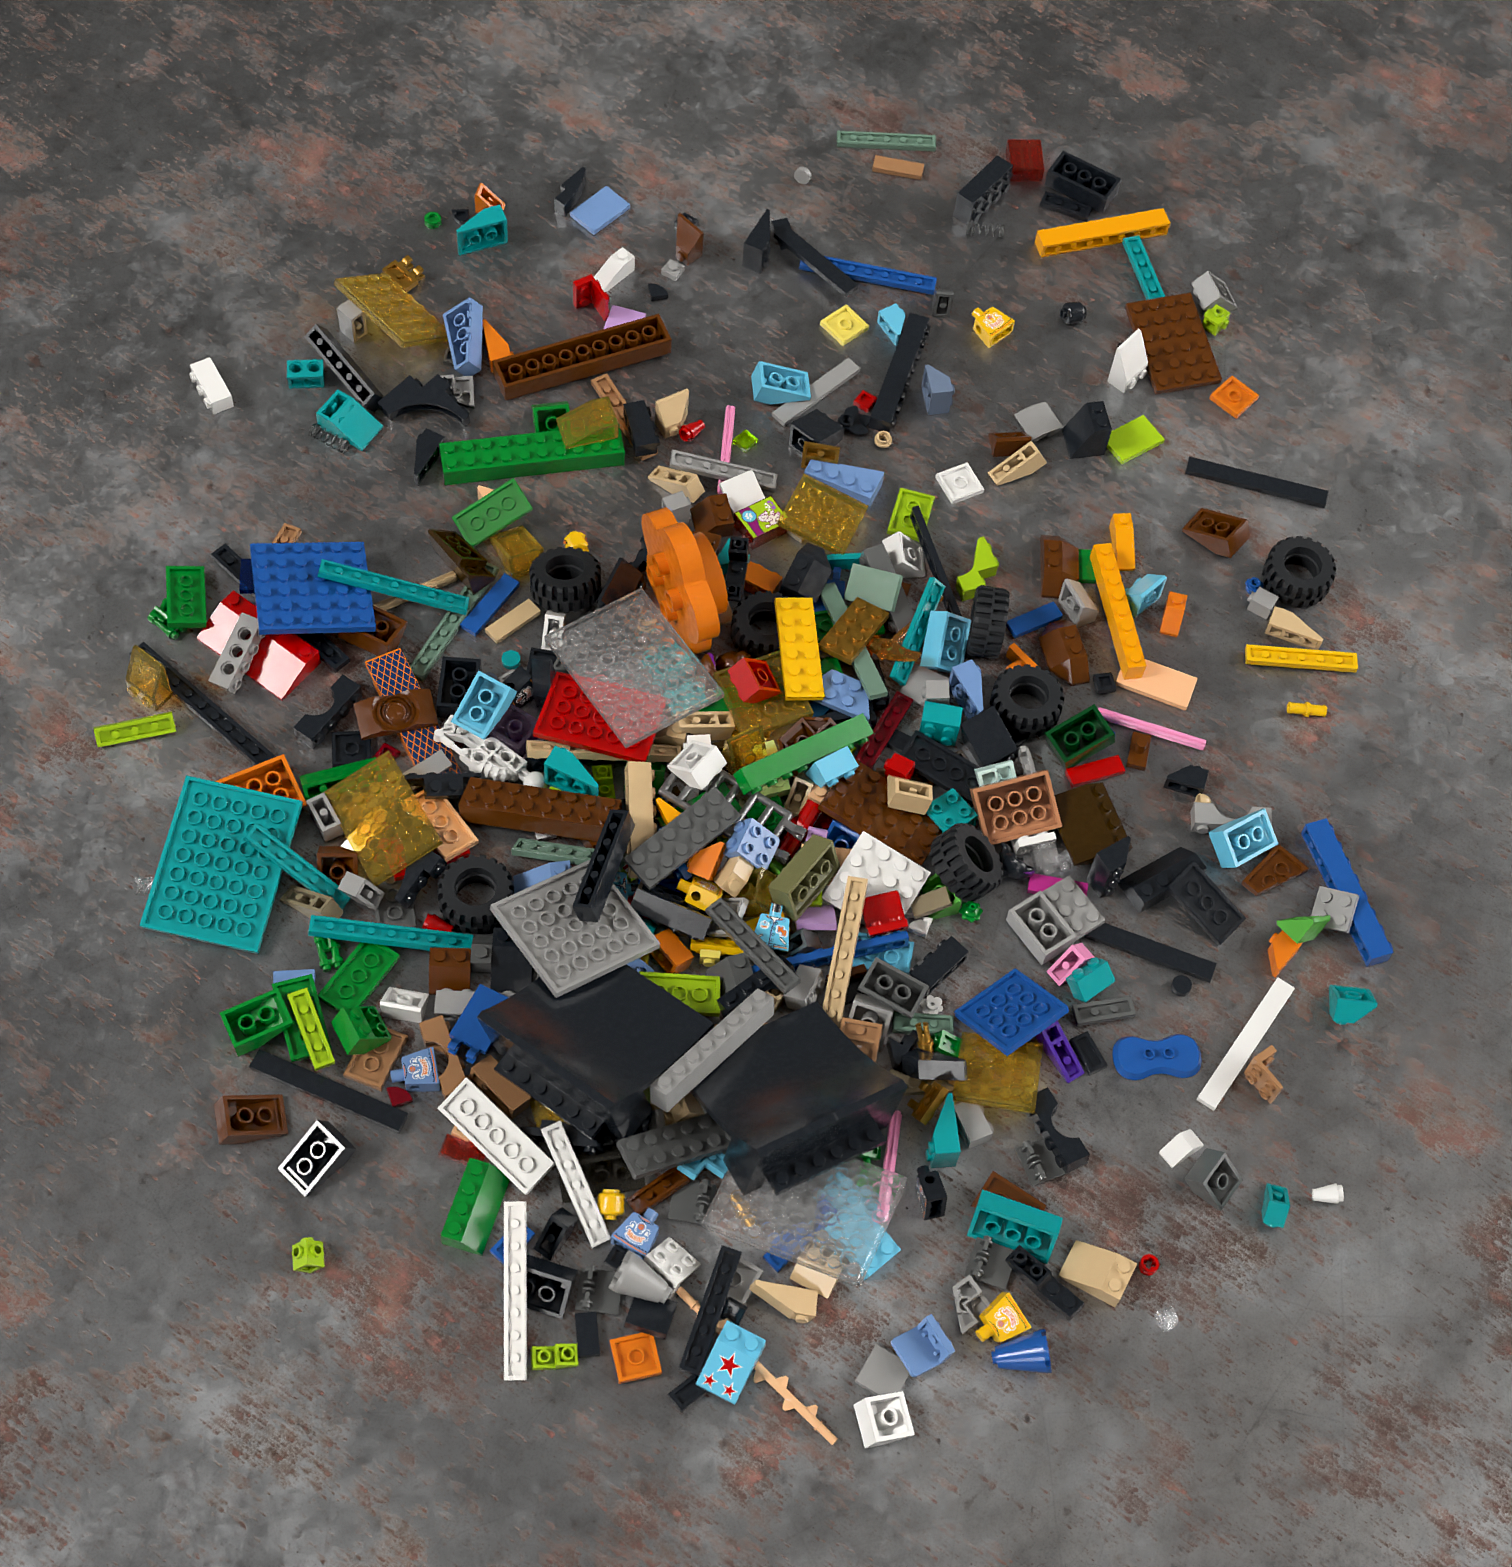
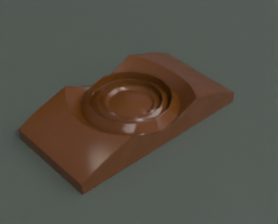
M409 689L395 695L373 696L354 703L361 740L438 725L430 689Z

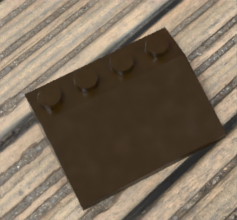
M1103 782L1085 784L1054 795L1062 824L1058 831L1074 866L1092 864L1097 852L1127 837ZM1130 843V847H1129V852H1130V850L1133 848L1132 845H1131V843Z

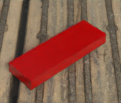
M1119 755L1068 768L1065 770V774L1071 788L1125 774L1126 770Z

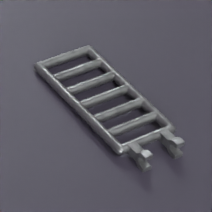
M722 769L720 773L716 774V778L704 795L713 788H718L722 781L726 780L734 785L725 797L731 804L741 789L735 777ZM671 772L658 793L685 811L691 806L685 800L694 787L686 785L678 797L668 790L678 776ZM751 792L748 793L750 797L739 811L741 819L738 821L743 820L755 802L759 801L767 807L757 822L764 825L771 813L775 811L783 816V818L773 831V834L779 838L781 833L786 830L797 840L802 841L807 830L790 821L793 817L790 811L759 792L754 795ZM735 824L724 831L722 835L730 839L734 832ZM777 848L773 857L784 866L789 859L790 853Z

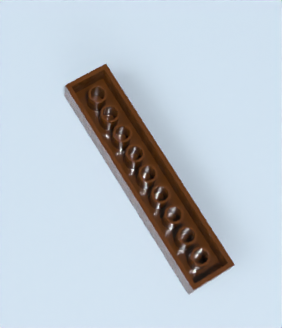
M658 313L493 360V374L506 401L671 353L672 339Z

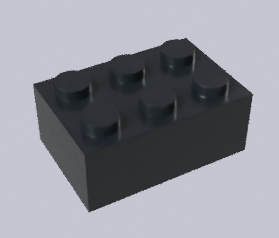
M442 657L436 703L437 717L448 718L456 713L478 670L482 672L481 659Z

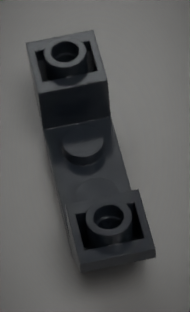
M730 538L729 563L725 583L728 601L740 602L743 598L748 567L749 538Z

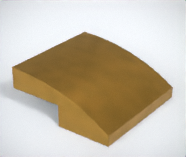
M804 441L801 468H806L811 459L838 464L840 447Z

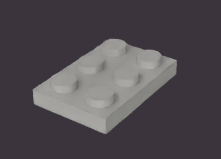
M1070 875L1042 892L1077 935L1075 941L1105 922L1103 916Z

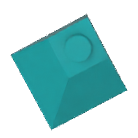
M1339 985L1329 986V1013L1337 1024L1355 1023L1378 1005L1370 989Z

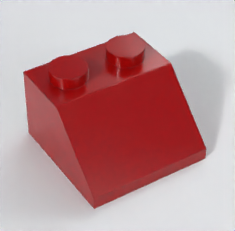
M743 657L727 670L731 682L738 691L739 698L745 703L755 704L782 693L766 661Z

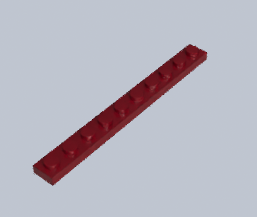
M899 691L895 693L874 727V734L868 737L869 741L863 745L855 758L856 760L871 769L874 767L890 738L914 701L912 698ZM821 812L813 827L828 830L831 822L835 819Z

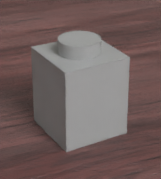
M1259 587L1256 593L1252 592L1247 600L1250 602L1247 610L1267 620L1279 597Z

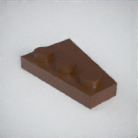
M992 1171L971 1204V1207L976 1208L983 1189L1042 1211L1047 1206L995 1171Z

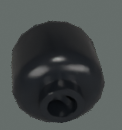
M1066 302L1062 309H1060L1059 314L1065 324L1071 325L1082 323L1086 318L1087 311L1081 302Z

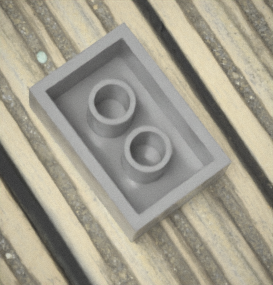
M1041 890L1011 908L1006 918L1008 924L1041 965L1066 951L1074 944L1077 937Z

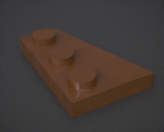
M1278 844L1241 884L1255 896H1258L1307 872L1309 868Z

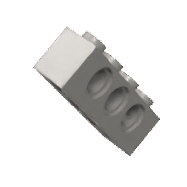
M243 612L241 613L208 680L214 686L232 694H235L236 690L240 688L242 678L250 668L252 657L258 652V645L261 639L265 637V635H259L257 618ZM248 634H251V637L248 640H245L246 636ZM240 651H243L242 655L240 657H237V654ZM234 668L233 673L228 674L229 670Z

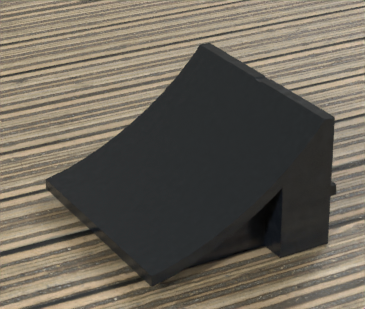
M627 964L555 998L541 977H538L519 992L490 1008L482 1010L477 1016L478 1021L495 1049L503 1056L494 1068L495 1072L591 1140L596 1137L605 1124L609 1131L619 1139L632 1136L652 1111L643 1091L714 1027L713 1022Z
M818 1001L761 1026L690 1092L713 1120L732 1137L723 1161L742 1195L744 1196L761 1188L766 1178L777 1196L885 1144L886 1139L880 1130L888 1126L908 1086L903 1079L891 1074L864 1054L838 1028Z

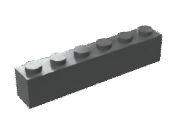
M884 544L862 551L859 558L860 565L897 574ZM902 585L895 611H887L889 612V618L887 619L888 629L894 634L897 649H901L914 617V612Z

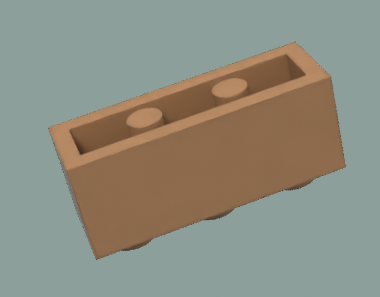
M489 1054L471 1067L469 1078L512 1120L529 1107L532 1097L496 1073L494 1068L500 1061L494 1059Z

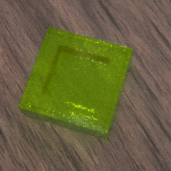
M745 429L733 439V443L746 453L758 444V439Z

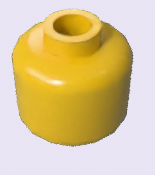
M603 1189V1192L597 1195V1206L601 1215H604L605 1220H616L617 1216L624 1213L625 1196L620 1193V1190Z

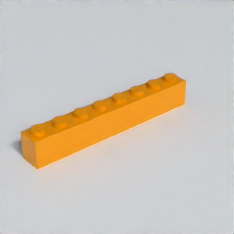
M1164 208L1042 229L1037 231L1035 244L1041 257L1122 243L1123 238L1140 236V239L1167 235L1170 221Z
M1112 543L1094 544L1090 560L1123 679L1142 678L1146 669V662Z

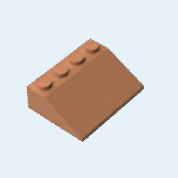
M1040 770L970 789L982 834L987 836L989 842L993 845L1062 827L1048 770Z

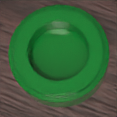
M437 212L427 213L424 216L425 226L430 229L440 227L442 223L441 215Z

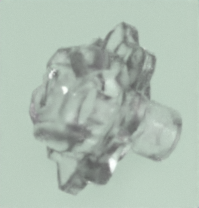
M139 875L133 879L137 884L134 894L147 896L150 893L154 877L142 879Z
M1173 1306L1166 1307L1163 1312H1156L1155 1318L1160 1320L1159 1326L1163 1332L1166 1330L1170 1331V1329L1177 1325L1178 1315L1174 1311Z

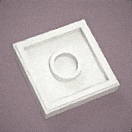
M968 462L936 474L935 478L951 504L984 493L983 486Z
M753 470L719 483L722 493L727 494L733 517L737 516V512L765 499Z

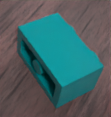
M1097 957L1089 959L1087 964L1075 969L1066 978L1073 997L1083 1002H1087L1116 981L1108 961Z

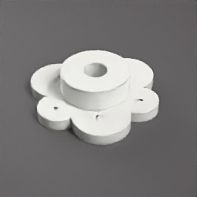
M928 995L927 999H922L920 1003L924 1014L938 1015V1012L943 1011L941 1006L942 999L939 997L934 998L932 995Z

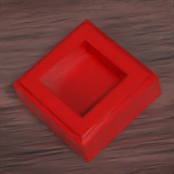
M862 390L853 401V405L868 413L875 405L877 397Z

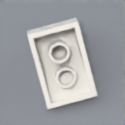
M1137 329L1117 348L1107 382L1122 393L1132 389L1139 378L1143 379L1147 373L1148 360L1140 329Z

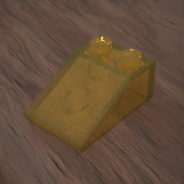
M609 396L590 400L556 418L566 449L618 438V422Z
M523 525L494 534L489 538L503 567L512 578H520L530 573L529 569L532 562L539 554L544 552L543 547Z
M135 645L132 648L125 679L128 687L127 691L131 696H137L141 699L144 706L147 708L151 707L157 711L173 696L166 671L161 663Z
M761 724L725 740L722 756L727 764L724 767L732 776L739 769L767 757Z
M763 867L752 871L748 882L735 897H745L749 900L743 917H760L761 913L769 914L771 903L774 902L768 887L777 875ZM723 890L721 898H734Z

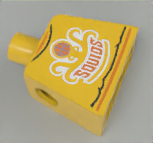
M978 307L972 312V316L975 318L973 330L988 348H991L1013 331L1015 321L994 307L989 308L985 312Z
M696 876L693 877L692 882L680 878L676 890L686 893L685 902L704 911L718 900L723 892V889L716 883Z
M1002 1292L979 1315L984 1325L975 1332L982 1342L990 1337L995 1342H1003L1030 1329L1031 1326L1009 1292Z

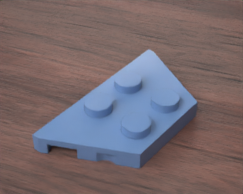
M833 669L824 674L822 679L825 697L823 700L812 701L852 718L864 713L869 723L868 696L861 682Z

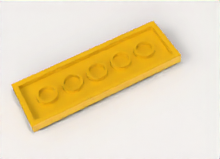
M775 598L774 604L785 700H823L825 696L813 598Z

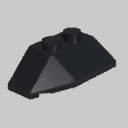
M807 542L797 552L780 587L779 593L783 597L813 598V605L817 603L832 573L824 549Z

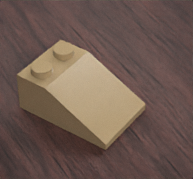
M1076 1240L1058 1278L1116 1307L1137 1263L1118 1253Z

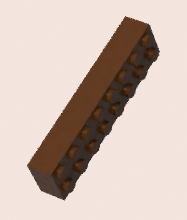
M470 777L458 804L460 816L465 822L598 842L610 809L623 810L622 800L475 777Z

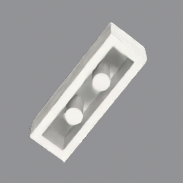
M210 357L190 364V378L193 383H197V391L200 396H204L203 400L207 409L210 408L213 414L234 407L232 395Z

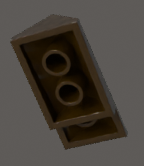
M428 530L433 549L450 569L455 572L457 577L473 595L495 580L496 577L485 568L488 560L456 531Z

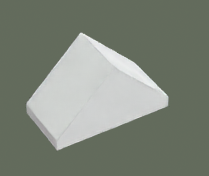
M1189 1129L1177 1134L1159 1153L1169 1166L1174 1168L1202 1148L1204 1144Z

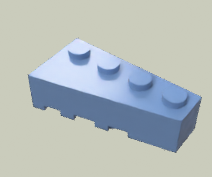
M469 297L442 314L454 369L463 376H473L482 370L483 306Z
M811 459L804 471L803 485L869 511L883 484L885 472Z

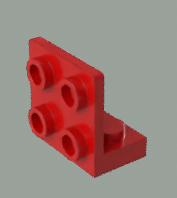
M592 274L573 281V305L575 308L578 309L592 303L603 320L607 321L608 313L610 312L608 307L610 299L607 292L602 290L600 282L595 280Z
M898 890L865 897L862 914L868 938L908 929L907 918L904 916Z

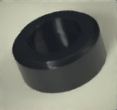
M1179 975L1173 979L1171 989L1178 996H1186L1192 989V982L1188 977Z

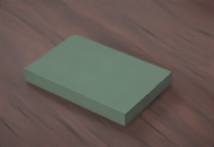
M853 563L844 599L854 601L856 597H859L881 609L894 612L903 575Z

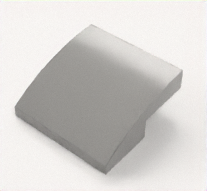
M1046 402L1035 404L1014 414L1023 431L1031 436L1033 443L1045 436L1050 438L1064 429Z
M916 663L906 685L902 687L900 692L912 698L914 703L921 705L922 687H925L926 680H949V678Z

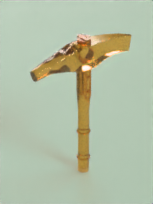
M912 620L891 640L872 638L866 645V648L877 655L882 661L887 659L911 662L917 661L922 655L921 652L912 651L900 646L905 639Z

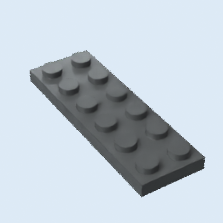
M715 787L624 857V862L650 890L740 820L741 815Z
M706 1113L620 1139L616 1145L632 1177L636 1180L726 1152L732 1137Z

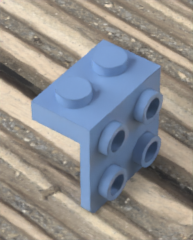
M753 818L741 820L735 824L734 832L727 841L723 854L728 858L741 856L758 870L764 872L767 871L780 839Z
M932 1314L926 1316L917 1327L893 1338L891 1341L892 1347L912 1377H917L944 1363L955 1352L952 1342L946 1337L940 1324Z

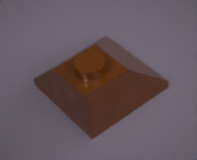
M681 213L678 214L676 257L680 262L688 266L703 254L704 233Z
M319 846L317 851V869L337 885H340L347 871L358 875V852L341 846Z

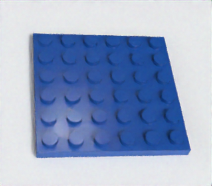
M364 542L250 544L259 635L375 632L376 624L370 590L317 577L322 559L368 571Z

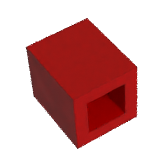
M894 753L891 759L888 758L884 764V777L887 778L888 775L910 780L914 774L915 762Z

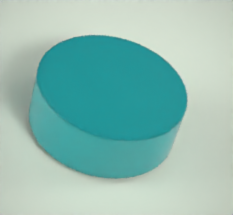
M514 650L504 652L501 657L502 665L509 670L518 668L521 663L519 653Z

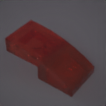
M450 1134L445 1136L438 1155L467 1165L469 1158L484 1161L485 1155L470 1140L466 1142Z

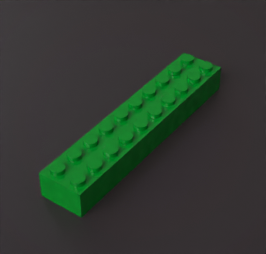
M619 423L439 443L445 486L625 465V451Z

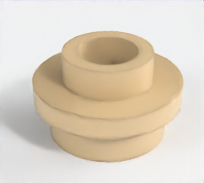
M880 431L875 435L874 442L880 448H887L892 443V437L889 432Z

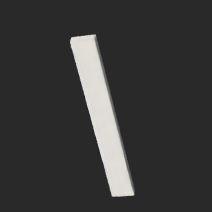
M1280 978L1276 979L1197 1097V1101L1213 1111L1216 1109L1295 988Z
M526 1201L504 1202V1381L527 1380Z

